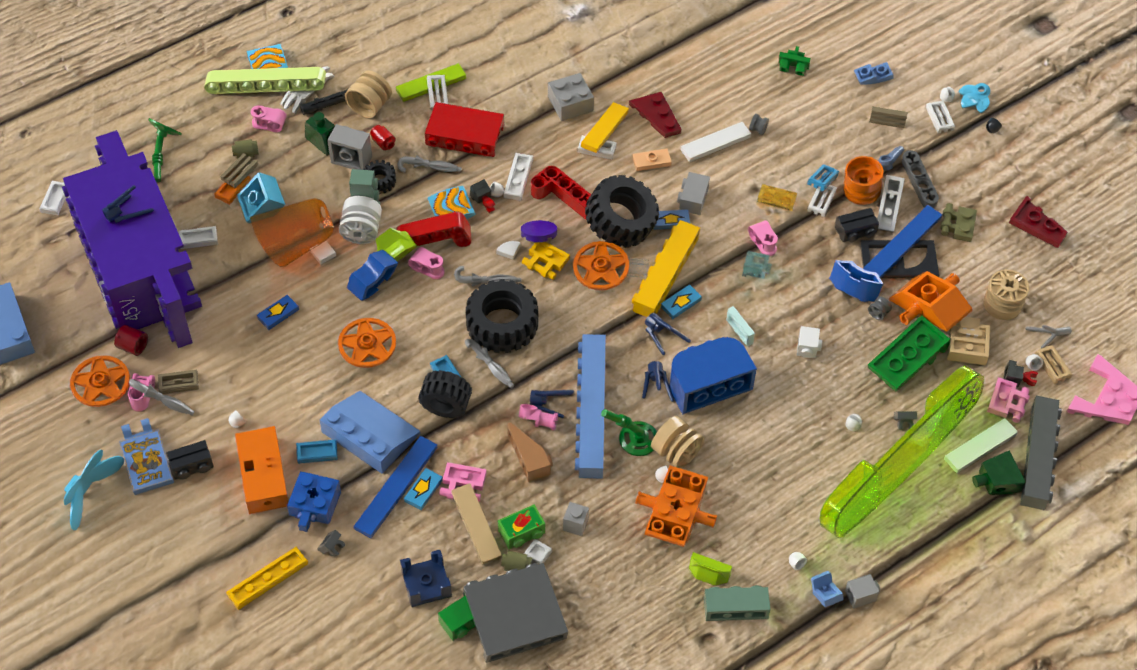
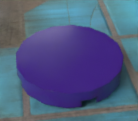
M535 220L521 226V237H526V240L530 242H546L548 238L552 237L554 239L557 236V226L549 221Z

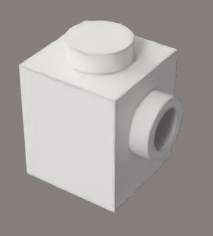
M801 326L797 356L816 358L817 351H821L822 340H819L820 329Z

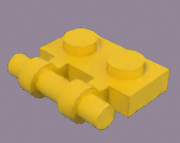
M535 242L529 250V255L532 258L524 257L521 263L526 265L527 269L541 273L542 277L554 280L557 274L552 269L561 271L570 260V254L547 242ZM541 261L545 263V267L539 265L538 262Z

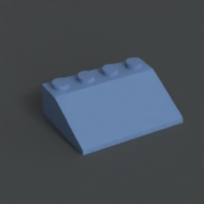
M358 391L334 405L320 419L323 434L332 440L336 439L339 445L381 474L388 469L421 433L418 429L362 391Z

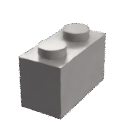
M692 172L688 173L687 179L684 178L681 189H683V192H679L677 202L680 203L679 210H688L689 213L701 215L709 189L710 176Z

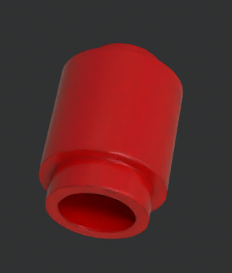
M376 125L372 128L370 132L371 138L382 150H390L394 147L396 138L384 126Z

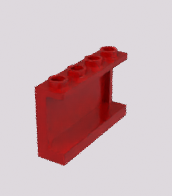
M435 102L425 131V144L431 147L494 157L500 131H503L505 126L504 114Z

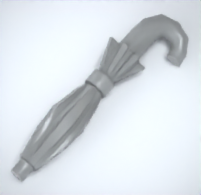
M418 155L415 158L402 157L397 163L398 169L404 173L406 172V168L403 167L404 163L413 164L414 168L424 166L444 172H461L462 167L449 162L424 160Z
M464 266L455 269L454 273L455 280L460 283L472 284V287L480 283L487 284L492 280L497 282L499 279H505L508 282L510 280L516 281V283L521 282V278L503 274L481 277L472 273V276H461L460 272L464 271Z
M472 339L465 340V345L468 348L471 347L476 352V358L483 360L498 380L510 388L514 387L503 367L489 357L487 348H482Z
M135 379L129 380L131 387L144 393L143 397H152L158 401L160 400L172 410L190 415L194 414V411L175 397L157 392L151 384L146 386Z

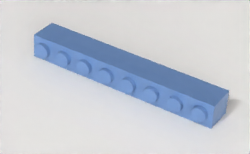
M583 334L582 342H578V353H582V358H578V369H582V371L577 376V386H581V390H577V402H581V407H577L576 419H580V424H576V436H580V441H576L575 453H579V458H575V470H579V478L603 479L604 417L601 416V412L604 409L606 335Z

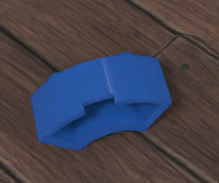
M384 250L371 253L363 266L351 273L347 289L361 301L369 298L379 290L377 287L384 280L388 281L398 262Z
M836 260L829 277L836 289L858 298L862 302H874L883 286V282L876 272L864 270L853 261Z

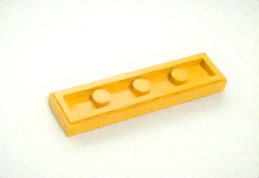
M613 102L583 139L581 147L597 153L629 113V108Z
M296 546L228 590L226 594L236 608L240 610L308 565V560Z

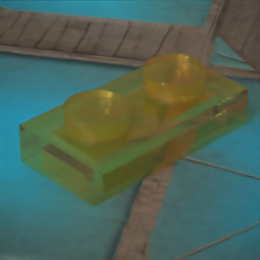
M762 184L757 202L792 211L797 193Z

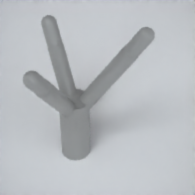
M1042 325V328L1026 327V330L1052 334L1041 346V349L1045 348L1056 336L1067 335L1072 332L1071 327L1056 329L1046 325Z

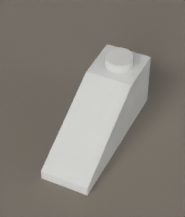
M886 175L877 218L879 222L878 229L894 232L905 178Z

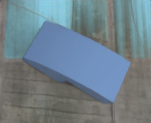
M887 62L875 67H871L868 64L854 70L861 85L876 84L894 79Z

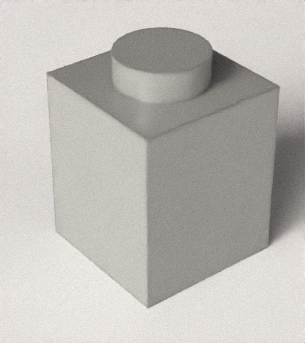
M570 502L563 518V531L583 536L589 520V507Z
M871 574L848 581L845 592L854 609L875 602L880 592L878 582L874 581Z

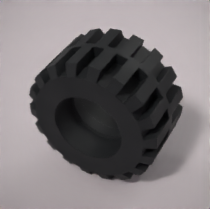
M441 370L432 371L425 376L418 396L419 403L424 409L437 416L458 418L466 412L472 394V387L464 378L457 374Z

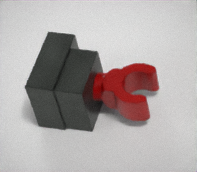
M485 179L471 185L470 197L472 200H475L477 204L483 202L488 213L494 211L495 208L493 206L496 204L491 199L492 190Z
M1009 360L1004 370L1003 379L1017 383V388L1022 380L1029 386H1035L1037 380H1033L1031 377L1036 378L1038 372L1030 371L1024 373V367L1017 366V361Z

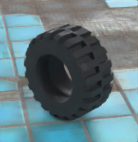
M613 175L603 179L589 197L585 208L586 220L588 224H591L590 229L592 232L595 231L597 233L596 236L599 239L602 238L605 242L614 243L619 247L623 246V248L637 246L647 238L659 219V205L655 203L657 199L655 195L651 194L652 191L649 187L646 188L643 182H638L631 176L627 178L626 175H619L618 177ZM610 203H618L626 207L632 213L634 220L624 219L617 215Z
M499 279L497 282L494 280L489 281L487 285L482 284L478 287L479 290L475 289L471 293L466 306L467 331H469L470 338L475 340L480 346H483V348H487V351L494 350V353H500V351L511 353V350L515 349L517 351L521 349L522 345H528L530 339L532 340L538 330L537 299L533 296L530 289H526V286L521 283L518 285L513 280L508 282L505 279ZM498 309L511 310L518 315L515 320L508 323H495L486 318L490 312Z

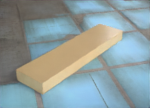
M471 483L451 490L482 565L501 558V552Z

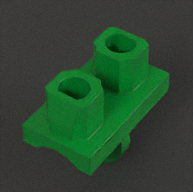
M796 46L795 51L788 49V53L780 52L779 71L788 72L789 67L794 66L796 67L795 74L804 76L806 70H809L811 58L805 57L804 52H799V46Z

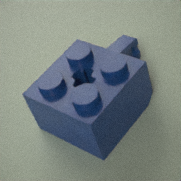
M300 471L287 505L289 515L300 519L298 524L300 531L308 532L311 522L330 523L341 494L339 480Z

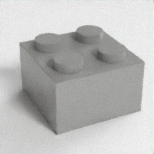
M581 73L548 82V98L561 121L594 111V96Z
M335 125L328 138L331 163L350 169H365V166L369 164L372 158L370 134L347 126Z

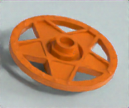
M597 241L585 245L577 252L573 261V270L577 280L584 286L593 290H608L618 286L625 280L629 272V259L625 251L618 245ZM595 247L593 255H582L587 250ZM607 247L616 250L620 254L609 255ZM625 264L624 272L619 278L615 269ZM577 265L587 270L584 279L579 274ZM602 278L609 284L596 285L594 283Z
M361 318L349 323L342 330L338 339V347L341 356L348 363L357 367L370 368L381 365L393 355L396 348V336L393 329L386 322L376 318ZM370 323L380 325L384 329L373 330ZM358 325L357 334L346 335L350 329ZM392 337V345L390 350L387 351L383 343ZM343 346L354 349L352 358L345 353ZM368 356L379 359L372 362H363Z
M106 355L95 356L83 361L76 367L70 379V388L74 397L82 404L92 407L106 406L116 402L126 393L129 387L130 374L127 366L121 360ZM104 361L113 362L119 366L107 369ZM92 363L90 372L79 373L84 367ZM125 376V383L120 390L116 382ZM75 384L85 387L83 397L76 391ZM101 394L110 397V399L103 401H94Z

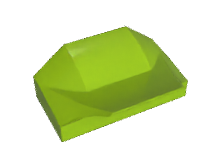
M389 228L375 239L377 251H386L397 262L417 247L408 232L398 231L393 228Z
M693 552L689 569L696 579L717 586L728 583L732 566Z

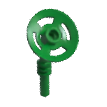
M149 118L148 121L157 129L156 133L158 134L155 151L152 155V165L154 166L155 181L159 183L161 182V166L163 165L162 147L164 137H167V135L179 136L182 133Z
M606 409L602 410V417L614 421L618 426L623 427L619 435V442L625 452L633 456H645L654 451L651 447L652 441L649 439L648 433L651 430L653 436L656 435L657 431L652 425L642 421L632 422L630 417L623 414L618 415ZM625 433L629 434V439L631 441L629 444L625 442ZM647 445V448L645 449H634L635 447H644Z

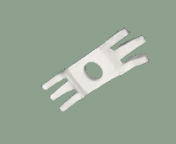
M328 66L322 67L326 72L330 69ZM326 73L325 82L328 79L333 78L334 75L332 73ZM288 91L280 105L284 106V109H288L296 100L292 112L296 113L300 104L305 103L306 99L314 91Z

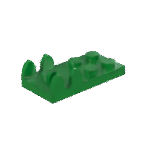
M921 315L868 364V368L897 392L927 363L929 365L933 364L939 352H946L950 344V338Z

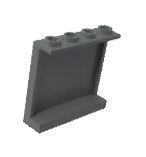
M532 563L524 569H512L500 576L491 575L486 580L480 582L474 580L463 587V596H466L484 649L483 656L486 663L567 639L568 629L544 563Z

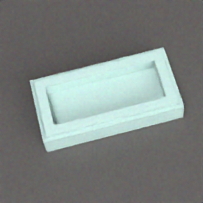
M734 306L728 308L726 321L747 347L752 345L755 336L754 331Z

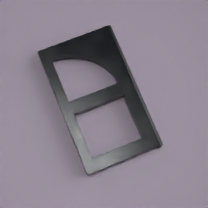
M861 240L860 249L863 268L870 262L869 248H884L891 240ZM919 240L912 247L926 248L927 250L926 257L920 264L912 268H905L904 258L902 257L896 263V268H891L882 278H914L926 271L939 277L934 240Z

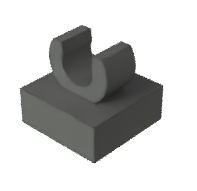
M917 411L894 412V420H899L897 424L898 429H903L902 425L904 422L909 424V429L914 428L912 420L917 419Z
M334 530L327 534L317 550L322 554L329 552L332 556L336 557L339 555V552L335 550V545L343 548L345 543L338 540L341 534Z

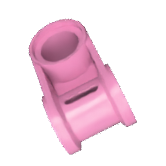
M259 105L251 109L252 125L254 128L272 132H280L287 117L283 110Z
M765 220L748 227L750 238L755 242L761 253L765 256H773L777 251L775 244L778 237L768 221Z
M419 247L408 260V264L413 270L425 274L432 279H439L445 274L442 267L443 258L423 247Z
M137 373L133 374L132 379L146 386L151 384L155 388L154 375L147 377L139 376ZM130 386L128 398L132 409L137 412L145 410L149 405L151 397H143L144 393Z

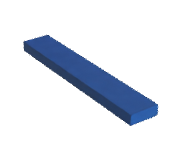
M927 205L863 269L876 272L881 279L942 218L943 214Z
M422 436L418 438L354 525V530L369 538L374 536L437 450L438 446L436 443Z

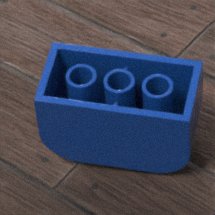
M730 337L708 340L701 345L688 347L673 358L670 389L683 415L753 390L757 368L740 341Z

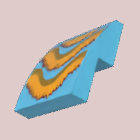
M281 44L247 51L251 69L288 68Z
M464 186L449 188L428 197L435 216L461 212L466 219H469L476 215Z

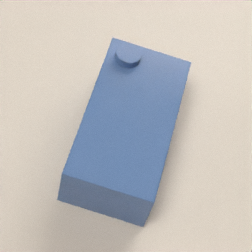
M10 282L0 285L1 365L35 353Z

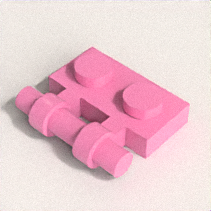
M998 377L987 412L1004 418L1010 412L1013 414L1012 421L1019 423L1025 413V404L1029 400V389L1023 387L1021 391L1016 390L1017 383ZM1012 399L1018 401L1017 405L1011 403Z
M447 462L443 484H448L449 488L441 487L440 495L447 496V499L453 500L451 490L456 489L457 486L461 487L471 483L473 490L482 491L487 470ZM475 493L478 502H480L481 494Z

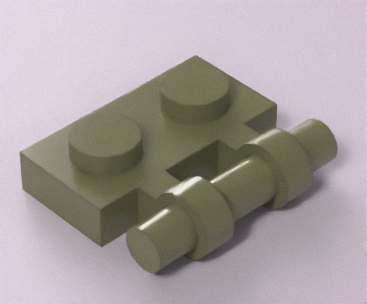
M947 203L946 208L943 210L944 219L940 226L941 234L947 236L951 232L954 233L953 239L971 242L977 210L959 206L957 212L953 210V204ZM951 220H956V224H952Z

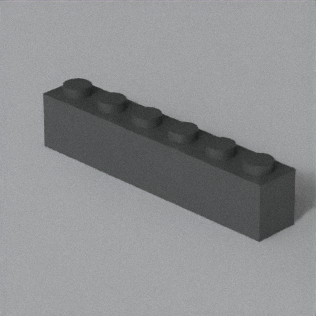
M1036 395L1033 401L1023 477L1026 483L1022 489L1021 506L1045 510L1047 504L1052 502L1053 492L1050 491V486H1053L1055 480L1052 469H1055L1057 462L1054 453L1058 449V441H1055L1060 431V425L1057 424V420H1060L1062 408H1059L1060 400Z

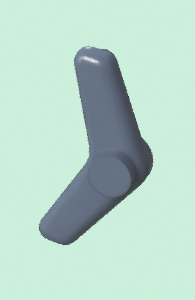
M902 146L896 147L889 154L882 155L878 161L881 163L883 170L893 168V163L904 151Z

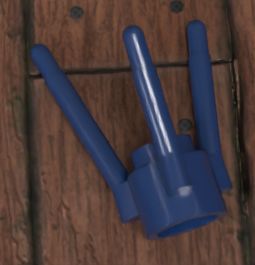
M133 185L112 203L103 208L102 212L109 222L114 220L117 224L122 220L153 212L154 209L150 208L120 216L122 211L119 206L131 198L130 193L136 188Z
M651 313L646 318L645 324L648 326L646 331L650 334L662 355H665V351L655 336V331L658 333L665 327L688 343L691 342L685 335L664 322L656 313Z
M659 361L650 362L648 364V371L645 372L642 398H646L649 379L656 382L658 391L661 390L660 380L663 379L670 401L674 402L666 371H663V364Z
M531 390L530 405H534L546 413H558L542 407L547 404L548 396L572 395L574 390ZM558 413V417L564 418L563 414Z

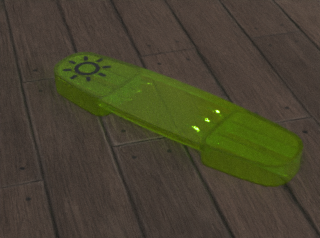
M964 365L936 387L926 400L925 415L875 465L862 460L830 494L820 512L821 527L837 538H842L874 511L930 456L972 410L982 394L984 376Z

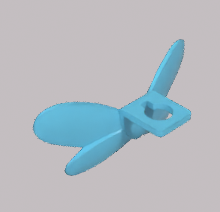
M98 450L88 461L80 476H73L65 487L64 505L71 502L70 525L73 530H77L80 525L83 512V495L92 482L102 480L117 472L124 464L123 457L114 456L101 461L103 450Z

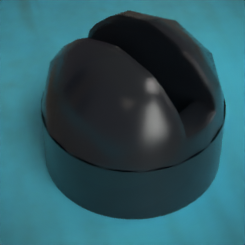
M991 118L986 124V129L989 133H996L1002 128V124L995 118Z

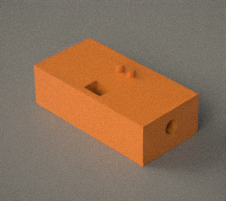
M275 426L236 433L237 450L249 514L287 507L289 500Z

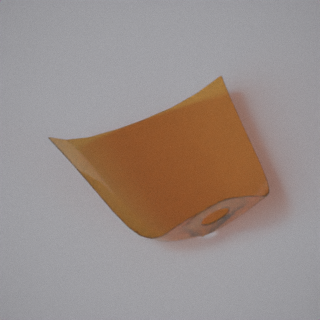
M316 198L250 216L258 241L271 260L280 267L287 266L319 246L334 232V225L326 204ZM321 207L325 210L326 218L322 216ZM320 222L323 224L322 228L319 227Z

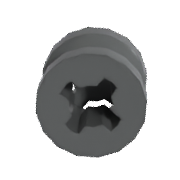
M755 114L751 120L749 130L758 131L759 134L763 135L768 127L769 118H761L760 115Z
M879 296L875 299V303L868 307V312L873 318L883 320L886 313L892 310V305L888 299Z

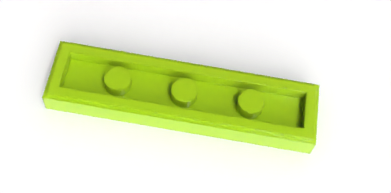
M457 63L396 86V91L402 101L405 102L428 93L427 76L445 75V83L448 86L466 79V74L460 64ZM438 79L439 89L442 88L441 79ZM431 80L432 90L435 91L434 80Z

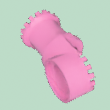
M521 404L519 417H523V419L526 417V420H535V427L544 426L555 430V424H557L555 421L558 420V413H545L534 405Z

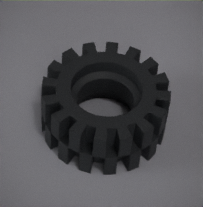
M375 160L376 163L371 161L370 166L367 164L363 170H372L375 176L380 174L386 176L383 179H378L377 190H379V194H381L380 191H383L384 194L387 193V189L391 191L396 183L394 166H390V162L385 164V160H382L381 163H379V160Z

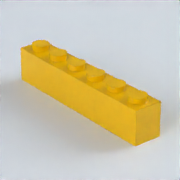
M682 220L679 221L677 226H673L670 233L671 237L665 240L663 251L658 252L655 265L650 266L647 279L642 280L639 293H635L632 298V304H634L633 312L648 317L651 313H658L661 303L665 301L699 240L700 227Z

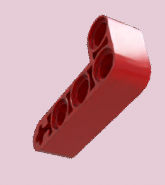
M548 166L531 179V196L533 198L543 199L552 192L586 219L585 208L591 194L558 167Z
M452 212L399 225L396 228L398 231L408 232L417 246L451 238L459 247H467L471 244V226L461 212Z

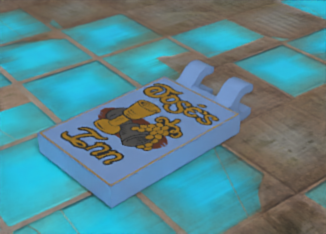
M149 418L141 420L144 432L132 435L129 424L121 426L125 440L119 441L134 495L174 483L159 430L152 431Z

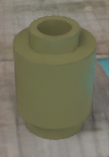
M257 140L235 141V145H232L233 156H237L238 159L243 153L247 157L259 155Z
M508 550L507 554H503L501 566L507 572L512 569L521 570L531 564L532 557H527L528 554Z

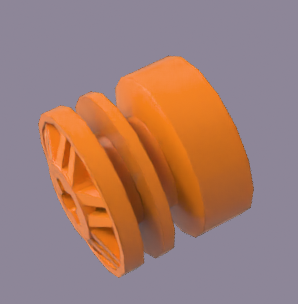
M868 156L855 157L848 162L845 168L843 190L849 201L860 205H867L877 201L881 195L884 173L881 163Z

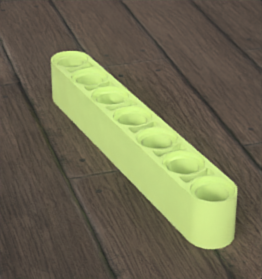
M321 67L214 70L208 72L204 88L210 94L316 91L324 88L326 71Z

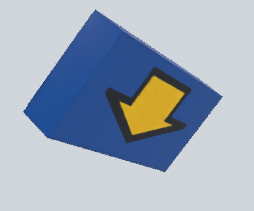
M286 295L257 314V319L270 330L297 312L299 306Z

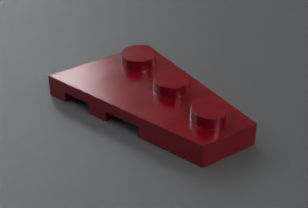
M662 91L629 100V106L635 108L642 118H646L651 123V126L664 138L681 134L682 129Z
M1028 196L1025 197L1009 221V224L1056 248H1059L1068 233L1053 218H1048L1043 213L1042 208L1036 207Z

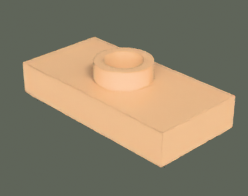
M668 149L635 153L632 156L636 171L668 167L672 163Z

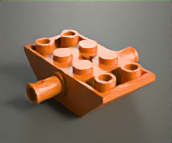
M926 271L914 277L889 297V301L906 310L899 315L901 322L905 323V325H908L917 316L920 317L922 315L933 325L947 332L972 312V307L955 286L960 282V279L954 273H951L943 280Z
M670 465L659 495L655 497L639 491L635 504L652 508L653 511L645 530V535L684 547L696 522L714 528L717 515L700 511L708 477Z

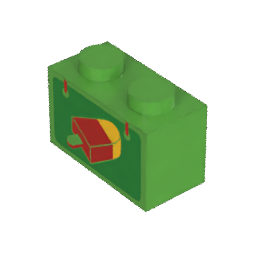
M534 504L498 520V531L508 549L518 548L529 540L542 537L545 534V522Z

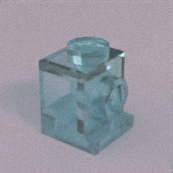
M748 251L742 276L746 277V275L765 279V275L770 274L772 266L769 263L770 256Z

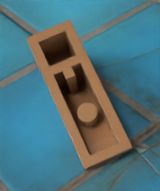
M508 423L507 434L527 481L530 482L551 475L553 462L550 455H546L544 448L515 425Z

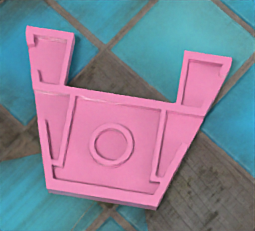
M1097 354L1089 371L1108 379L1095 404L1075 395L1067 412L1070 414L1075 412L1081 413L1085 417L1090 418L1092 416L1102 417L1106 421L1129 425L1137 409V385L1101 355Z

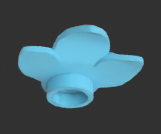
M987 84L965 85L958 91L963 95L961 100L962 108L976 105L977 110L983 113L990 104L988 98L990 87Z

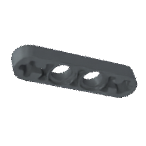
M912 150L905 151L902 157V165L922 206L926 207L929 205L935 208L939 196L918 153ZM918 170L921 174L915 175L912 171ZM919 184H925L928 188L923 189L919 187Z

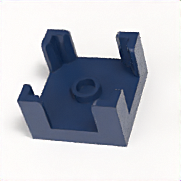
M441 549L432 551L431 560L411 565L410 558L400 560L401 572L411 607L452 597L451 584L445 572Z

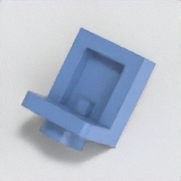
M829 571L811 578L813 594L824 607L843 600V593L832 582V575Z

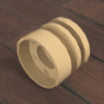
M367 70L346 91L345 100L349 107L358 115L364 118H373L379 112L382 105L391 97L392 89L385 78L376 72Z
M1004 269L993 274L983 299L986 311L992 317L1000 320H1010L1020 315L1029 293L1027 279L1021 273L1014 270Z
M674 416L658 430L652 440L651 447L660 456L667 455V461L672 463L674 467L682 469L700 451L704 443V437L701 434H697L695 429L688 430V423L679 416Z

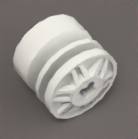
M353 196L346 199L339 225L340 235L345 240L356 244L373 242L378 235L382 213L381 205L374 199L366 196Z

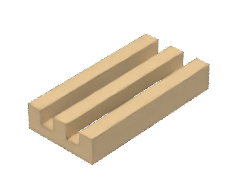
M1053 345L1035 352L1036 355L1043 359L1042 366L1054 384L1058 383V381H1064L1065 378L1070 379L1072 377V373ZM1057 364H1058V366L1060 367V369L1062 370V372H1063L1064 374H1062V373L1060 372V370H1059L1058 367L1056 366Z

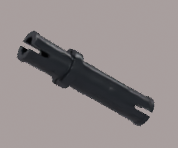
M347 90L320 99L318 97L314 98V101L300 104V110L305 115L317 110L320 112L323 108L346 101L345 93Z

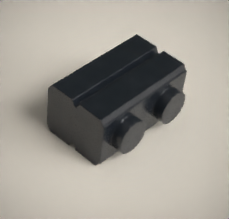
M872 208L837 216L835 221V229L842 242H854L858 238L865 236L870 238L877 234L879 222Z
M206 440L166 452L175 480L187 479L190 475L198 472L206 473L210 468L214 467Z

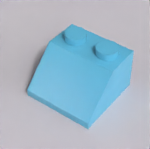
M260 172L237 195L247 223L273 217L285 206L276 178Z

